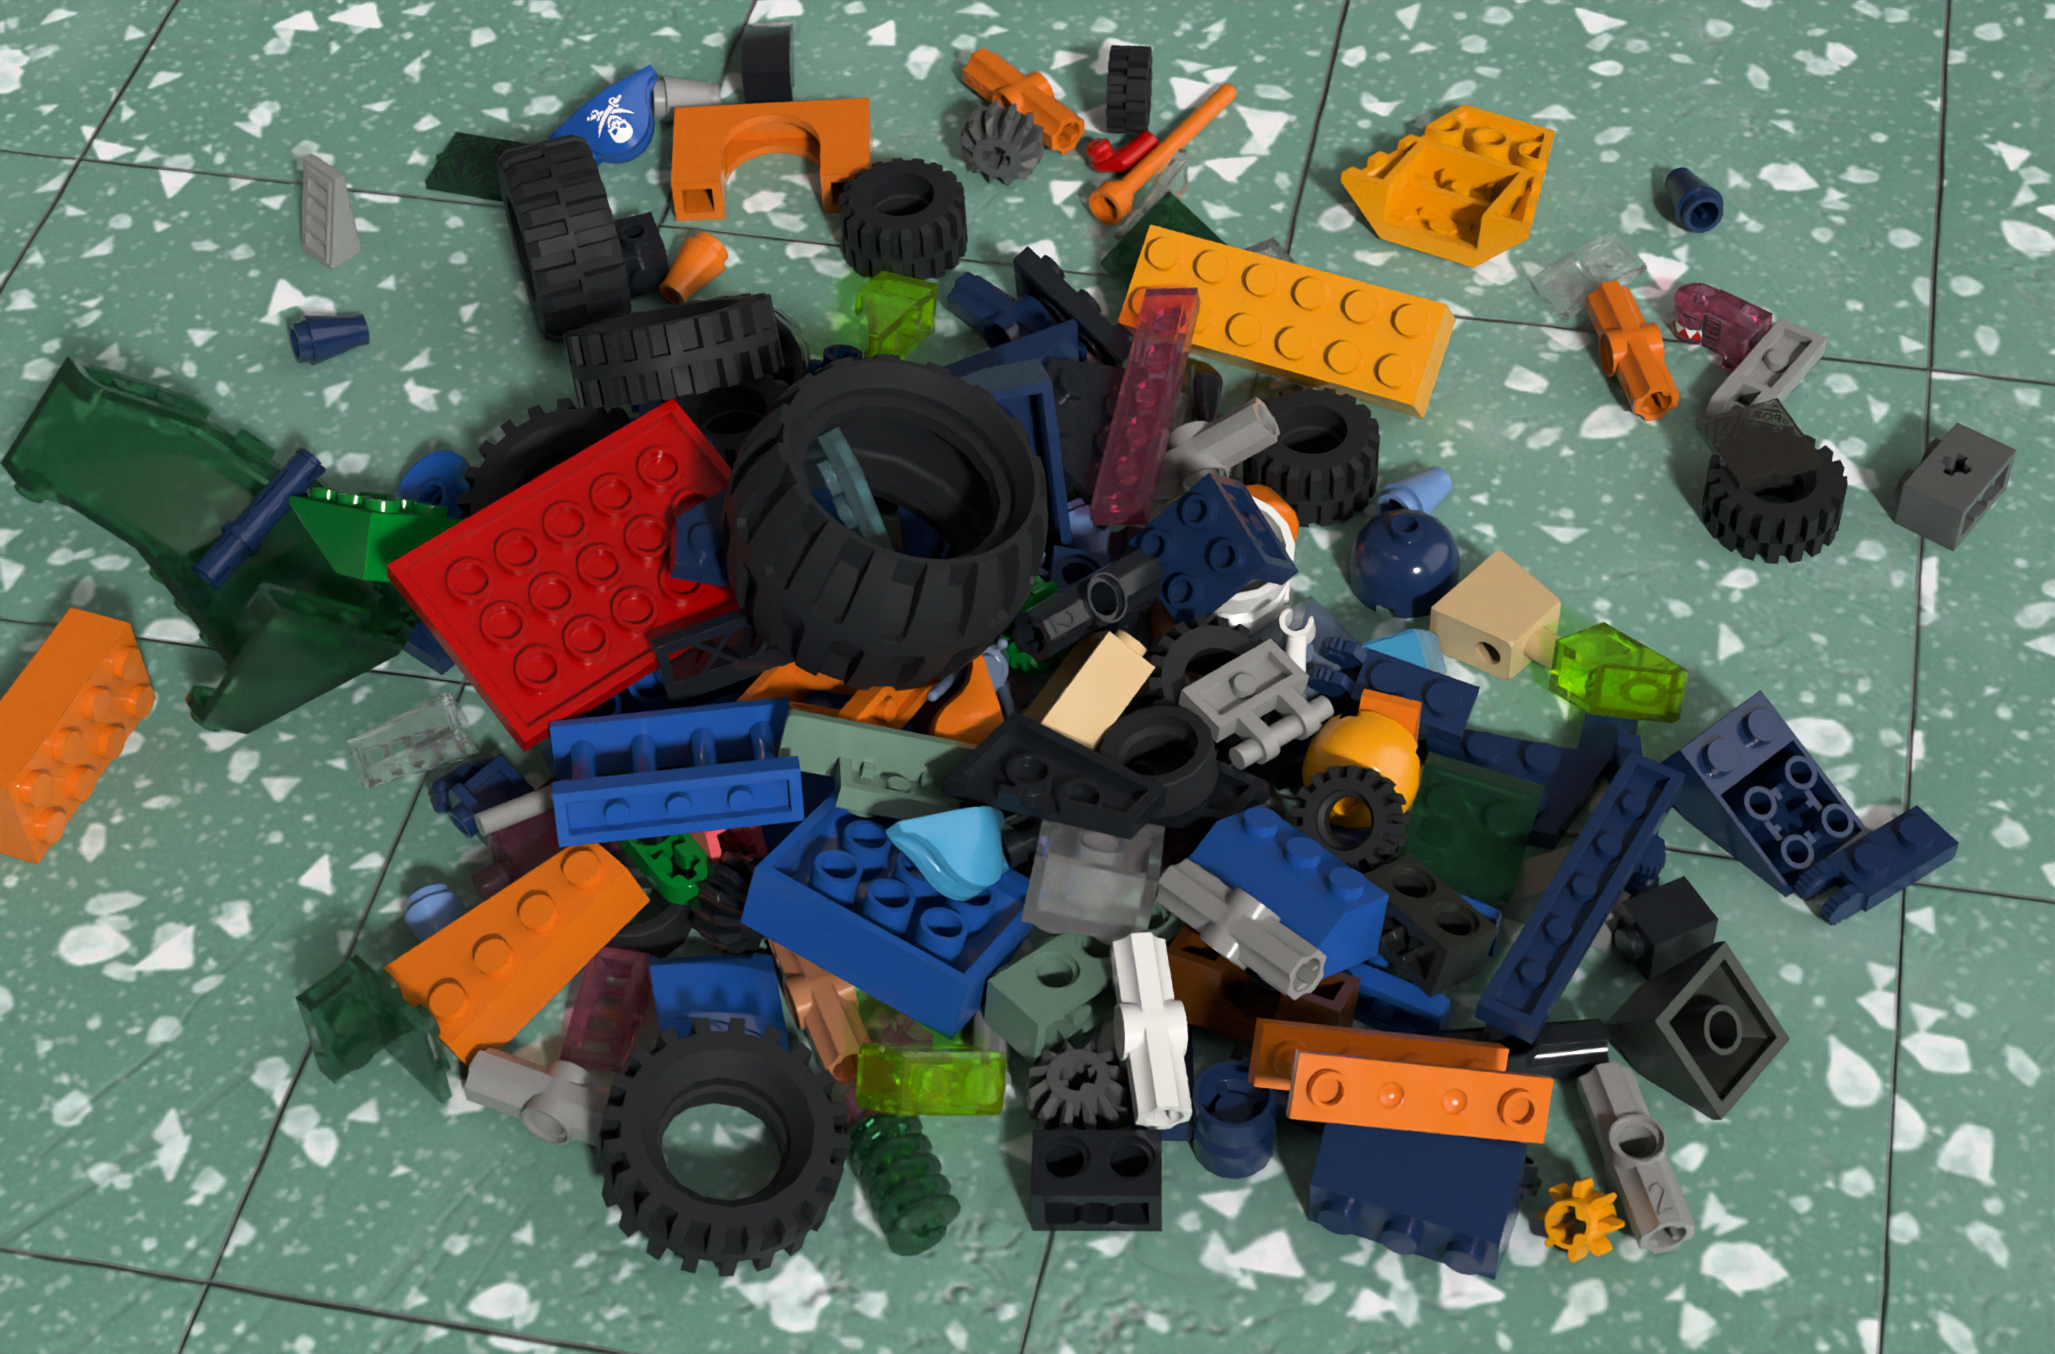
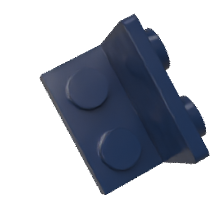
M1210 472L1130 539L1128 543L1131 551L1141 548L1148 556L1157 558L1165 575L1161 580V593L1158 596L1176 625L1182 621L1186 624L1194 617L1205 616L1208 618L1252 580L1258 579L1283 585L1299 572L1244 483Z

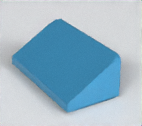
M1413 628L1364 642V645L1361 646L1367 652L1371 649L1438 673H1447L1438 635L1433 633V631Z

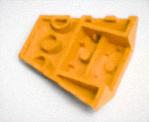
M1463 104L1427 124L1424 135L1418 137L1409 134L1400 139L1397 150L1387 154L1379 151L1368 157L1365 168L1360 170L1352 166L1341 173V183L1380 239L1474 268L1529 238L1555 131Z

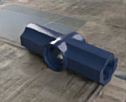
M969 271L956 279L952 291L947 296L948 310L983 332L984 339L990 349L1055 326L1050 322L1046 309L1036 298L1030 295H1022L1018 299H1014L981 276H975ZM1078 340L1079 362H1085L1087 360V346Z

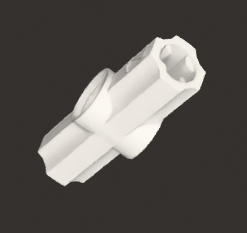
M1152 932L1131 933L1121 940L1113 941L1109 951L1113 984L1117 998L1113 1022L1116 1052L1119 1060L1126 1061L1135 1124L1146 1126L1149 1130L1171 1129L1174 1125L1189 1121L1193 1112L1184 1061L1188 1042L1185 1008L1182 1001L1175 1000L1165 939L1154 936Z

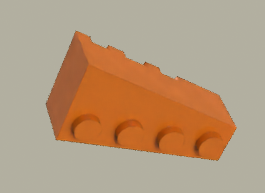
M599 843L568 846L373 975L401 1006L469 1069L470 1063L479 1050L486 1051L489 1047L501 1050L650 899L629 870Z

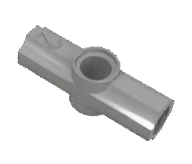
M1254 397L1210 423L1195 421L1179 426L1168 436L1169 446L1128 468L1121 495L1127 501L1131 510L1143 517L1186 493L1209 472L1229 478V468L1278 442L1277 436L1280 435L1277 422L1267 409L1265 403Z
M1187 858L1177 865H1170L1157 882L1159 889L1155 901L1199 932L1201 934L1199 938L1230 962L1242 970H1245L1246 967L1250 968L1261 979L1285 996L1288 995L1296 1001L1301 995L1312 993L1323 978V968L1327 956L1281 924V919L1275 913L1236 886L1234 890L1230 889L1213 874Z
M489 1047L486 1051H478L469 1065V1073L463 1087L467 1100L521 1119L524 1126L532 1134L548 1143L566 1145L573 1138L595 1147L599 1146L598 1137L610 1090L599 1086L597 1080L588 1071L572 1062L563 1060L555 1061L548 1068Z
M1617 1061L1595 1065L1590 1072L1578 1078L1577 1092L1604 1158V1181L1612 1191L1618 1194L1639 1249H1648L1653 1254L1676 1250L1681 1243L1693 1238L1695 1223L1666 1155L1668 1143L1666 1131L1659 1122L1651 1118L1631 1067H1623ZM1628 1155H1636L1642 1158H1635Z

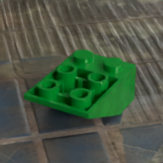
M312 487L311 497L289 495V505L335 573L361 580L391 582L387 577L388 564L463 521V519L448 517V506L420 503L419 500L397 498L383 493L360 491L359 495L345 493L342 490Z

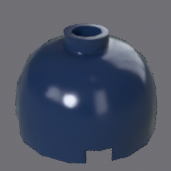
M1411 509L1386 511L1372 518L1355 537L1348 571L1352 592L1365 607L1375 612L1376 605H1379L1383 608L1393 609V617L1409 619L1428 616L1431 614V607L1458 584L1460 571L1459 551L1453 535L1438 518L1423 511Z

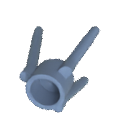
M1001 634L982 654L995 693L998 696L1004 719L1006 720L1016 710L1010 693V684L1006 680L1009 672V655L1005 648L1008 646V641ZM969 664L957 672L938 680L927 692V699L932 702L936 701L958 679L965 678Z

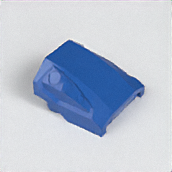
M759 953L746 955L710 954L663 960L655 956L648 957L659 1032L672 1026L677 1036L683 1038L690 1035L694 1019L707 1017L711 1031H727L731 1017L745 1019L744 1033L762 1038L768 1025L781 1030L778 1045L790 1052L772 955Z

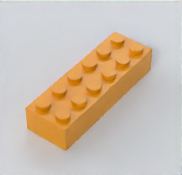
M1150 225L1117 323L1126 327L1136 339L1296 384L1313 386L1314 389L1323 390L1324 387L1336 389V394L1338 395L1347 393L1355 397L1357 401L1424 419L1456 319L1447 304Z

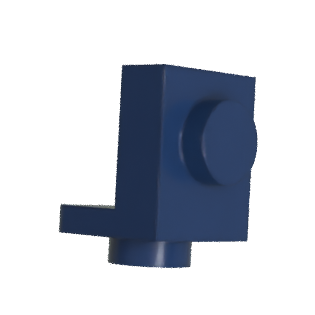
M500 753L464 785L457 783L450 789L447 805L451 810L447 814L455 827L464 836L471 839L476 835L487 846L508 827L482 836L477 828L474 815L533 792L535 789Z

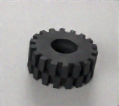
M1782 429L1786 430L1783 444L1765 443L1780 447L1774 449L1782 453L1790 430ZM1764 430V431H1760V432H1762V433H1763V432H1766V431L1771 432V430ZM1783 431L1781 432V436L1778 439L1774 440V442H1781ZM1750 434L1717 455L1714 452L1710 458L1702 501L1704 523L1710 522L1708 532L1714 539L1724 535L1722 544L1724 548L1732 552L1739 546L1744 549L1742 557L1754 561L1756 553L1767 555L1766 563L1778 564L1779 556L1787 555L1789 562L1794 563L1802 560L1803 551H1806L1811 557L1821 553L1822 544L1829 546L1835 538L1836 531L1839 529L1848 485L1847 476H1843L1845 467L1841 460L1832 462L1834 452L1825 445L1817 450L1815 448L1816 439L1806 434L1801 441L1790 437L1789 440L1792 442L1787 446L1786 453L1789 449L1799 452L1796 456H1794V452L1793 454H1790L1791 451L1787 453L1794 458L1791 461L1800 465L1803 462L1800 460L1807 453L1808 455L1804 460L1816 465L1803 462L1802 468L1797 473L1790 475L1788 474L1798 467L1757 438H1752ZM1763 434L1757 437L1763 440H1771L1778 436ZM1750 438V440H1748V441L1745 442L1744 444L1740 445L1739 447H1737L1736 449H1734V450L1731 451L1730 453L1726 454V455L1723 456V457H1720L1721 455H1723V454L1726 453L1727 451L1731 450L1732 448H1734V447L1737 446L1738 444H1740V443H1742L1743 441H1745L1746 439ZM1726 440L1720 445L1727 446L1730 444V441ZM1751 441H1755V442H1753L1752 444H1750L1749 446H1747L1746 448H1744L1743 450H1741V451H1739L1738 453H1736L1735 455H1733L1732 457L1728 458L1727 460H1724L1726 457H1728L1729 455L1733 454L1734 452H1736V451L1739 450L1740 448L1744 447L1745 445H1747V444L1750 443ZM1794 442L1802 445V447L1798 446L1801 449L1800 451L1790 448L1791 446L1796 448ZM1760 445L1759 447H1757V448L1754 449L1753 451L1749 452L1748 454L1746 453L1747 451H1749L1750 449L1754 448L1755 446ZM1761 448H1764L1763 450H1761L1760 452L1756 453V454L1753 455L1752 457L1750 456L1751 454H1753V453L1756 452L1757 450H1759V449H1761ZM1765 450L1768 451V452L1764 453L1763 455H1761L1760 457H1758L1757 459H1754V457L1758 456L1759 454H1761V453L1764 452ZM1743 453L1760 464L1745 474L1728 463ZM1769 453L1772 454V455L1768 456L1767 458H1765L1764 460H1762L1761 462H1758V460L1762 459L1763 457H1765V456L1768 455ZM1744 456L1743 460H1747L1750 466L1741 467L1738 463H1734L1735 466L1744 472L1756 465L1746 456ZM1776 457L1779 458L1771 464H1769L1768 466H1766L1765 468H1763L1762 470L1752 475L1751 477H1748L1750 474H1752L1762 466L1766 465ZM1782 460V462H1780V463L1777 464L1776 466L1772 467L1771 469H1769L1768 471H1766V472L1763 473L1762 475H1760V476H1758L1757 478H1755L1754 480H1752L1753 477H1755V476L1758 475L1759 473L1763 472L1764 470H1766L1767 468H1769L1770 466H1772V465L1775 464L1776 462ZM1722 462L1754 485H1750L1747 482H1737L1736 484L1735 480L1743 479H1736V474L1733 472L1729 473L1730 470L1727 471ZM1784 462L1786 463L1785 465H1783L1782 467H1780L1779 469H1777L1776 471H1774V472L1771 473L1770 475L1766 476L1765 478H1763V479L1760 480L1759 482H1755V481H1757L1758 479H1760L1761 477H1763L1764 475H1766L1767 473H1769L1770 471L1774 470L1775 468H1777L1778 466H1780L1781 464H1783ZM1808 464L1809 466L1806 468V470L1802 471L1804 467ZM1787 466H1790V468H1788L1787 470L1783 471L1782 473H1780L1779 475H1777V476L1774 477L1773 479H1771V480H1769V481H1766L1767 479H1769L1770 477H1772V476L1775 475L1776 473L1780 472L1781 470H1783V469L1786 468ZM1742 483L1748 485L1747 487L1739 488V485H1742ZM1758 496H1777L1789 502L1771 503L1758 498Z

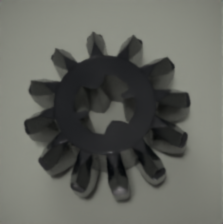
M742 850L737 854L726 851L722 855L719 865L709 863L707 878L704 882L696 884L699 888V893L689 906L695 913L691 927L698 931L701 937L708 940L711 946L724 953L730 952L734 955H739L744 951L752 954L758 950L762 940L768 941L766 936L740 922L754 869L765 858L755 852L751 854Z

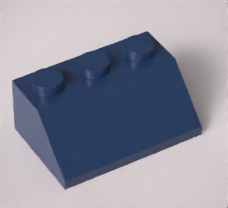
M1326 1122L1310 1183L1308 1220L1321 1224L1325 1229L1335 1234H1353L1381 1243L1389 1250L1398 1254H1415L1446 1264L1450 1269L1460 1274H1478L1495 1280L1518 1218L1527 1144L1510 1140Z

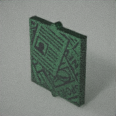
M456 132L444 152L436 155L437 163L425 181L426 188L503 202L497 173V158L505 150L529 144Z

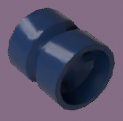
M1229 1059L1216 1062L1204 1069L1194 1083L1192 1096V1116L1194 1119L1192 1147L1197 1161L1207 1171L1223 1178L1239 1179L1252 1176L1265 1168L1273 1156L1276 1089L1254 1087L1247 1081L1250 1067L1249 1061Z

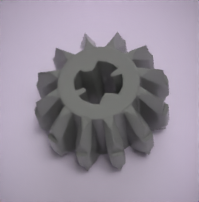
M997 99L989 107L979 105L977 110L972 113L969 121L965 123L961 132L962 138L960 142L963 144L961 158L972 162V173L984 172L988 174L989 183L996 177L1001 178L1008 186L1016 178L1026 181L1043 156V146L1045 144L1042 141L1044 138V127L1033 124V112L1022 114L1017 111L1016 102L1009 108H1005Z
M1065 1039L1061 1047V1054L1043 1049L1041 1058H1039V1066L1029 1068L1026 1078L1028 1095H1026V1108L1031 1119L1038 1120L1039 1130H1052L1062 1126L1074 1127L1079 1130H1116L1119 1128V1120L1128 1119V1114L1131 1111L1128 1072L1126 1067H1120L1115 1049L1098 1054V1048L1092 1039L1083 1049H1074L1068 1040Z

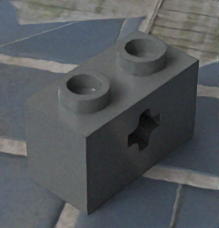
M1956 423L1942 440L1935 438L1929 444L1921 464L1915 471L1908 469L1900 478L1894 492V498L1899 500L1895 523L1954 551L2007 489L2016 449Z

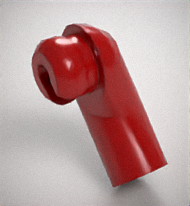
M1145 130L1123 148L1112 149L1108 139L1097 138L1087 145L1085 153L1090 159L1089 166L1098 173H1126L1131 171L1159 142L1151 132Z

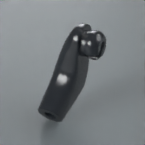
M1195 362L1188 372L1193 422L1206 421L1210 423L1222 416L1217 414L1223 379L1209 363Z

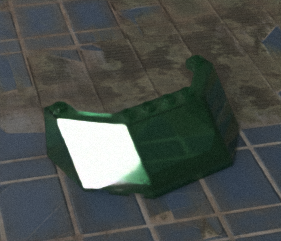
M67 356L4 456L1 465L15 481V490L26 499L35 503H43L44 500L69 506L134 547L150 566L149 574L156 581L165 585L173 595L175 607L183 614L189 616L200 629L199 637L207 645L214 648L226 662L224 668L227 673L218 687L194 685L185 698L187 705L191 709L190 716L197 724L212 732H220L221 729L249 734L400 654L420 620L418 615L392 582L361 580L336 574L292 508L260 543L262 549L256 556H248L218 591L202 582L196 576L197 573L192 571L191 566L209 550L222 534L220 528L227 520L234 521L266 484L283 468L282 465L272 460L277 450L243 428L235 436L208 418L213 409L195 397ZM318 478L302 497H311L312 487L331 488L324 480Z

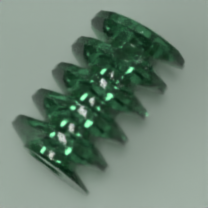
M910 1112L869 1116L855 1123L844 1133L851 1135L850 1149L848 1151L850 1160L855 1171L860 1174L859 1180L865 1193L869 1194V1203L874 1213L878 1215L877 1220L883 1233L887 1235V1243L891 1251L900 1256H915L939 1243L946 1235L947 1226L958 1217L961 1210L957 1197L949 1194L952 1187L947 1176L940 1174L942 1165L937 1155L931 1154L933 1146L928 1135L921 1133L923 1125L919 1116Z

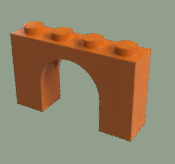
M869 98L675 107L671 188L676 221L726 219L727 182L732 172L749 159L771 153L795 154L815 163L820 169L824 214L840 213L839 196L840 193L844 192V184L847 180L855 179L854 174L862 168H872L873 147Z

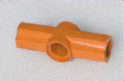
M985 47L971 54L969 62L962 69L963 82L991 104L997 99L1005 108H1009L1016 102L1017 111L1020 113L1033 112V124L1044 127V138L1042 141L1052 151L1056 150L1064 155L1076 148L1080 137L1085 134L1084 120L1055 98L1051 85L1041 73L1032 71L1024 75L998 54L990 52Z
M1618 280L1600 283L1595 291L1587 295L1585 309L1599 337V355L1603 370L1608 377L1617 376L1634 414L1643 416L1645 421L1662 419L1668 411L1677 407L1679 391L1664 362V343L1660 329L1656 323L1645 322L1629 288L1621 286Z

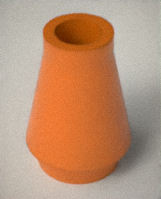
M697 232L694 237L685 238L666 278L659 285V291L662 296L674 305L684 304L688 298L725 271V262L728 259L726 248L718 239L706 232Z

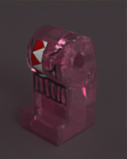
M1690 283L1678 288L1675 293L1672 333L1681 342L1690 345H1701L1723 356L1721 368L1732 373L1771 329L1773 313L1722 289L1718 290L1703 283Z

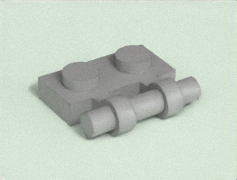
M1271 638L1183 688L1178 703L1180 707L1199 715L1210 727L1212 738L1216 743L1233 733L1243 741L1229 750L1232 763L1240 770L1255 762L1264 764L1279 755L1281 746L1295 738L1305 740L1315 734L1320 729V723L1334 714L1333 706L1325 696H1319L1308 703L1300 695L1306 690L1309 675ZM1275 709L1283 718L1267 726L1260 717Z

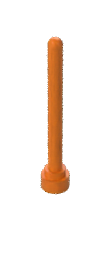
M1229 83L1222 84L1121 180L1103 182L1088 199L1089 208L1096 219L1110 226L1118 224L1131 211L1134 200L1133 195L1235 99L1237 94L1236 88Z

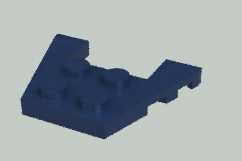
M1588 705L1578 749L1465 729L1460 745H1453L1433 737L1423 739L1422 743L1425 745L1427 775L1436 827L1553 850L1588 803L1590 792L1601 777L1607 776L1616 737H1619V734H1637L1639 714Z

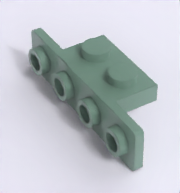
M791 709L786 715L777 758L798 756L800 771L834 777L835 807L846 809L856 816L865 818L880 815L908 820L960 809L959 801L972 803L944 796V778L979 745Z

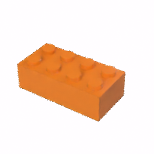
M70 607L0 700V854L38 864L51 845L60 840L66 824L81 803L88 800L92 795L96 782L111 761L119 757L126 740L138 723L151 712L156 697L130 623Z

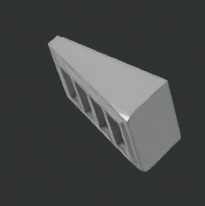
M310 154L303 159L302 245L306 253L326 267L334 269L360 253L361 244L344 174L316 155Z

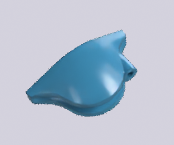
M990 806L963 808L898 821L885 830L889 839L906 855L923 878L939 893L956 901L972 899L983 889L995 884L1001 875L1009 870L1001 843V832L1005 823L1003 811Z

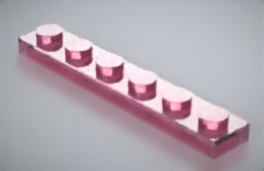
M1198 287L1146 289L1090 506L1093 525H1148L1201 305Z

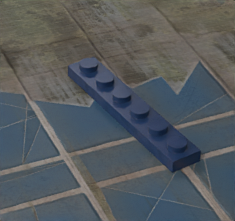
M1629 752L1478 1001L1475 1013L1476 1019L1533 1045L1681 793L1686 774L1635 752Z

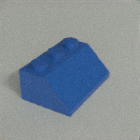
M1260 804L1217 821L1189 856L1188 860L1194 864L1197 863L1200 867L1213 874L1230 889L1234 890L1237 886L1258 900L1281 919V924L1325 954L1327 959L1324 963V976L1322 979L1377 956L1389 894L1264 805Z

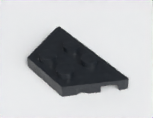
M1050 358L1043 367L1052 380L1066 494L1068 495L1076 488L1097 511L1091 520L1097 527L1106 530L1116 519L1151 375L1145 371Z

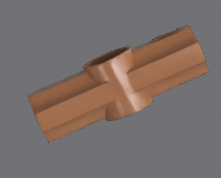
M768 939L769 948L772 950L776 965L784 978L783 988L793 1020L799 1031L806 1030L822 1070L828 1069L834 1079L842 1084L863 1078L865 1072L877 1064L873 1042L870 1040L865 1024L858 1013L859 1005L854 986L775 941Z

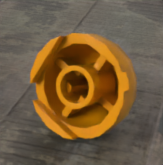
M1360 711L1358 716H1346L1341 719L1342 714L1331 717L1320 727L1310 742L1302 766L1303 787H1309L1312 784L1309 778L1317 772H1327L1328 767L1352 765L1371 768L1380 772L1379 775L1382 777L1390 778L1396 784L1394 790L1396 793L1403 794L1407 803L1402 805L1404 814L1412 806L1424 777V766L1420 767V759L1416 754L1418 745L1413 736L1397 721L1374 711ZM1346 797L1338 801L1332 808L1329 816L1330 825L1345 828L1371 827L1372 823L1369 808L1362 800L1356 797Z

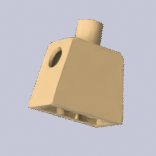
M1499 549L1431 607L1429 631L1437 633L1442 653L1502 680L1512 679L1532 660L1556 673L1567 663L1573 649L1572 643L1557 635L1561 608L1558 597Z

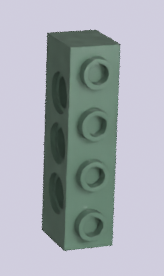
M1166 869L1148 880L1136 882L1126 894L1103 908L1097 907L1093 909L1081 922L1059 936L1053 935L1048 937L1035 951L1013 965L1006 964L1002 966L987 981L985 1023L1033 1066L1039 1063L1043 1049L1055 1053L1061 1049L1065 1039L1069 1043L1114 1014L1117 998L1113 984L1109 952L1113 941L1121 940L1131 933L1152 932L1154 936L1165 939L1166 948H1168L1185 923L1155 901L1159 889L1157 882Z

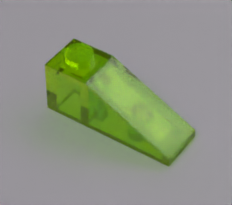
M881 271L869 282L861 286L855 299L854 310L855 314L860 316L858 338L862 359H871L876 354L899 355L900 360H903L935 330L939 284Z

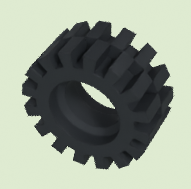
M1111 45L1106 93V126L1108 133L1140 134L1142 131L1149 130L1152 96L1151 46Z
M1352 765L1328 767L1327 772H1317L1309 779L1312 784L1309 787H1301L1296 795L1302 798L1300 805L1292 806L1291 816L1297 817L1298 826L1295 827L1297 830L1310 839L1317 841L1325 850L1362 874L1382 867V864L1392 862L1398 856L1395 850L1398 845H1405L1408 835L1402 834L1403 826L1410 825L1409 814H1403L1402 805L1407 804L1403 794L1396 793L1394 790L1396 784L1390 778L1382 777L1379 775L1380 772L1371 768ZM1346 797H1356L1362 800L1369 808L1372 818L1371 828L1367 836L1362 841L1352 845H1347L1337 840L1329 826V816L1332 808L1338 801Z

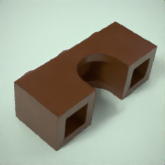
M1186 923L1167 948L1175 1000L1182 1001L1187 1024L1193 1027H1201L1236 1039L1238 1042L1247 1041L1252 1043L1254 1041L1257 1018L1349 1028L1353 1026L1361 978L1338 972L1322 979L1312 993L1301 995L1295 1001L1280 991L1268 990L1257 985L1250 979L1245 970L1240 969L1199 938L1201 934Z

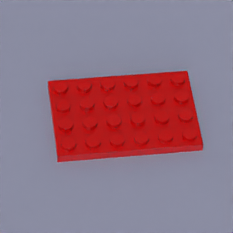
M670 399L387 565V577L523 752L551 736L549 722L578 719L657 670V664L650 644L651 639L740 609L731 588L670 578L671 530L676 518L727 488L732 469L675 399ZM693 646L668 654L669 660H673Z

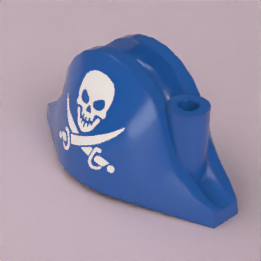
M648 65L601 91L571 115L548 137V140L570 134L585 138L592 150L597 166L603 162L621 164L639 157L651 143L655 130L651 109V96L658 75L652 65Z

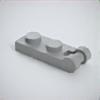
M1780 318L1712 395L1706 408V418L1719 424L1728 421L1734 425L1737 424L1738 418H1741L1738 431L1742 422L1765 426V423L1761 421L1762 418L1770 417L1771 415L1759 412L1774 413L1770 409H1777L1824 355L1827 338ZM1743 399L1751 404L1747 407L1737 401ZM1753 415H1761L1760 421L1757 422V419L1751 421L1754 419ZM1746 424L1743 426L1748 432H1751L1748 429L1758 431V429L1762 428Z

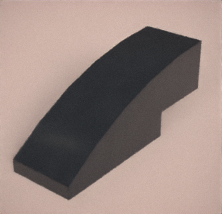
M793 21L754 23L744 26L742 39V82L745 104L793 101Z

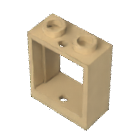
M1120 629L1115 634L1106 630L1092 632L1074 644L1073 648L1068 652L1022 715L1094 751L1155 667L1142 657L1147 649L1128 633Z

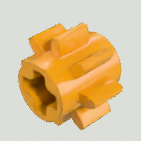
M1585 1177L1576 1181L1573 1190L1564 1182L1551 1187L1549 1193L1555 1203L1551 1207L1537 1212V1218L1545 1221V1229L1548 1234L1544 1242L1546 1247L1556 1244L1563 1249H1568L1567 1256L1569 1262L1573 1263L1585 1258L1589 1250L1597 1257L1613 1250L1612 1244L1606 1235L1625 1227V1222L1616 1218L1613 1202L1617 1194L1612 1192L1605 1195L1600 1191L1593 1190L1594 1182L1592 1177Z

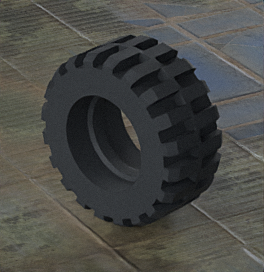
M570 134L505 150L497 158V173L501 186L502 200L527 295L532 305L536 322L539 324V329L544 338L555 342L563 341V334H566L569 330L579 329L583 325L599 323L600 320L626 316V314L631 313V297L627 283V273L613 214L596 160L593 158L592 150L585 138Z

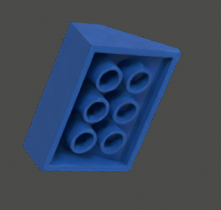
M834 791L805 821L797 826L755 867L740 922L866 992L875 999L916 1020L925 1027L952 1040L981 1007L986 999L987 981L999 968L1010 963L1050 902L1053 891L1009 868L995 884L983 889L972 899L956 901L947 898L935 890L923 878L906 855L893 844L886 834L885 830L898 821H903L902 819L880 815L871 818L856 816L846 809L835 807Z

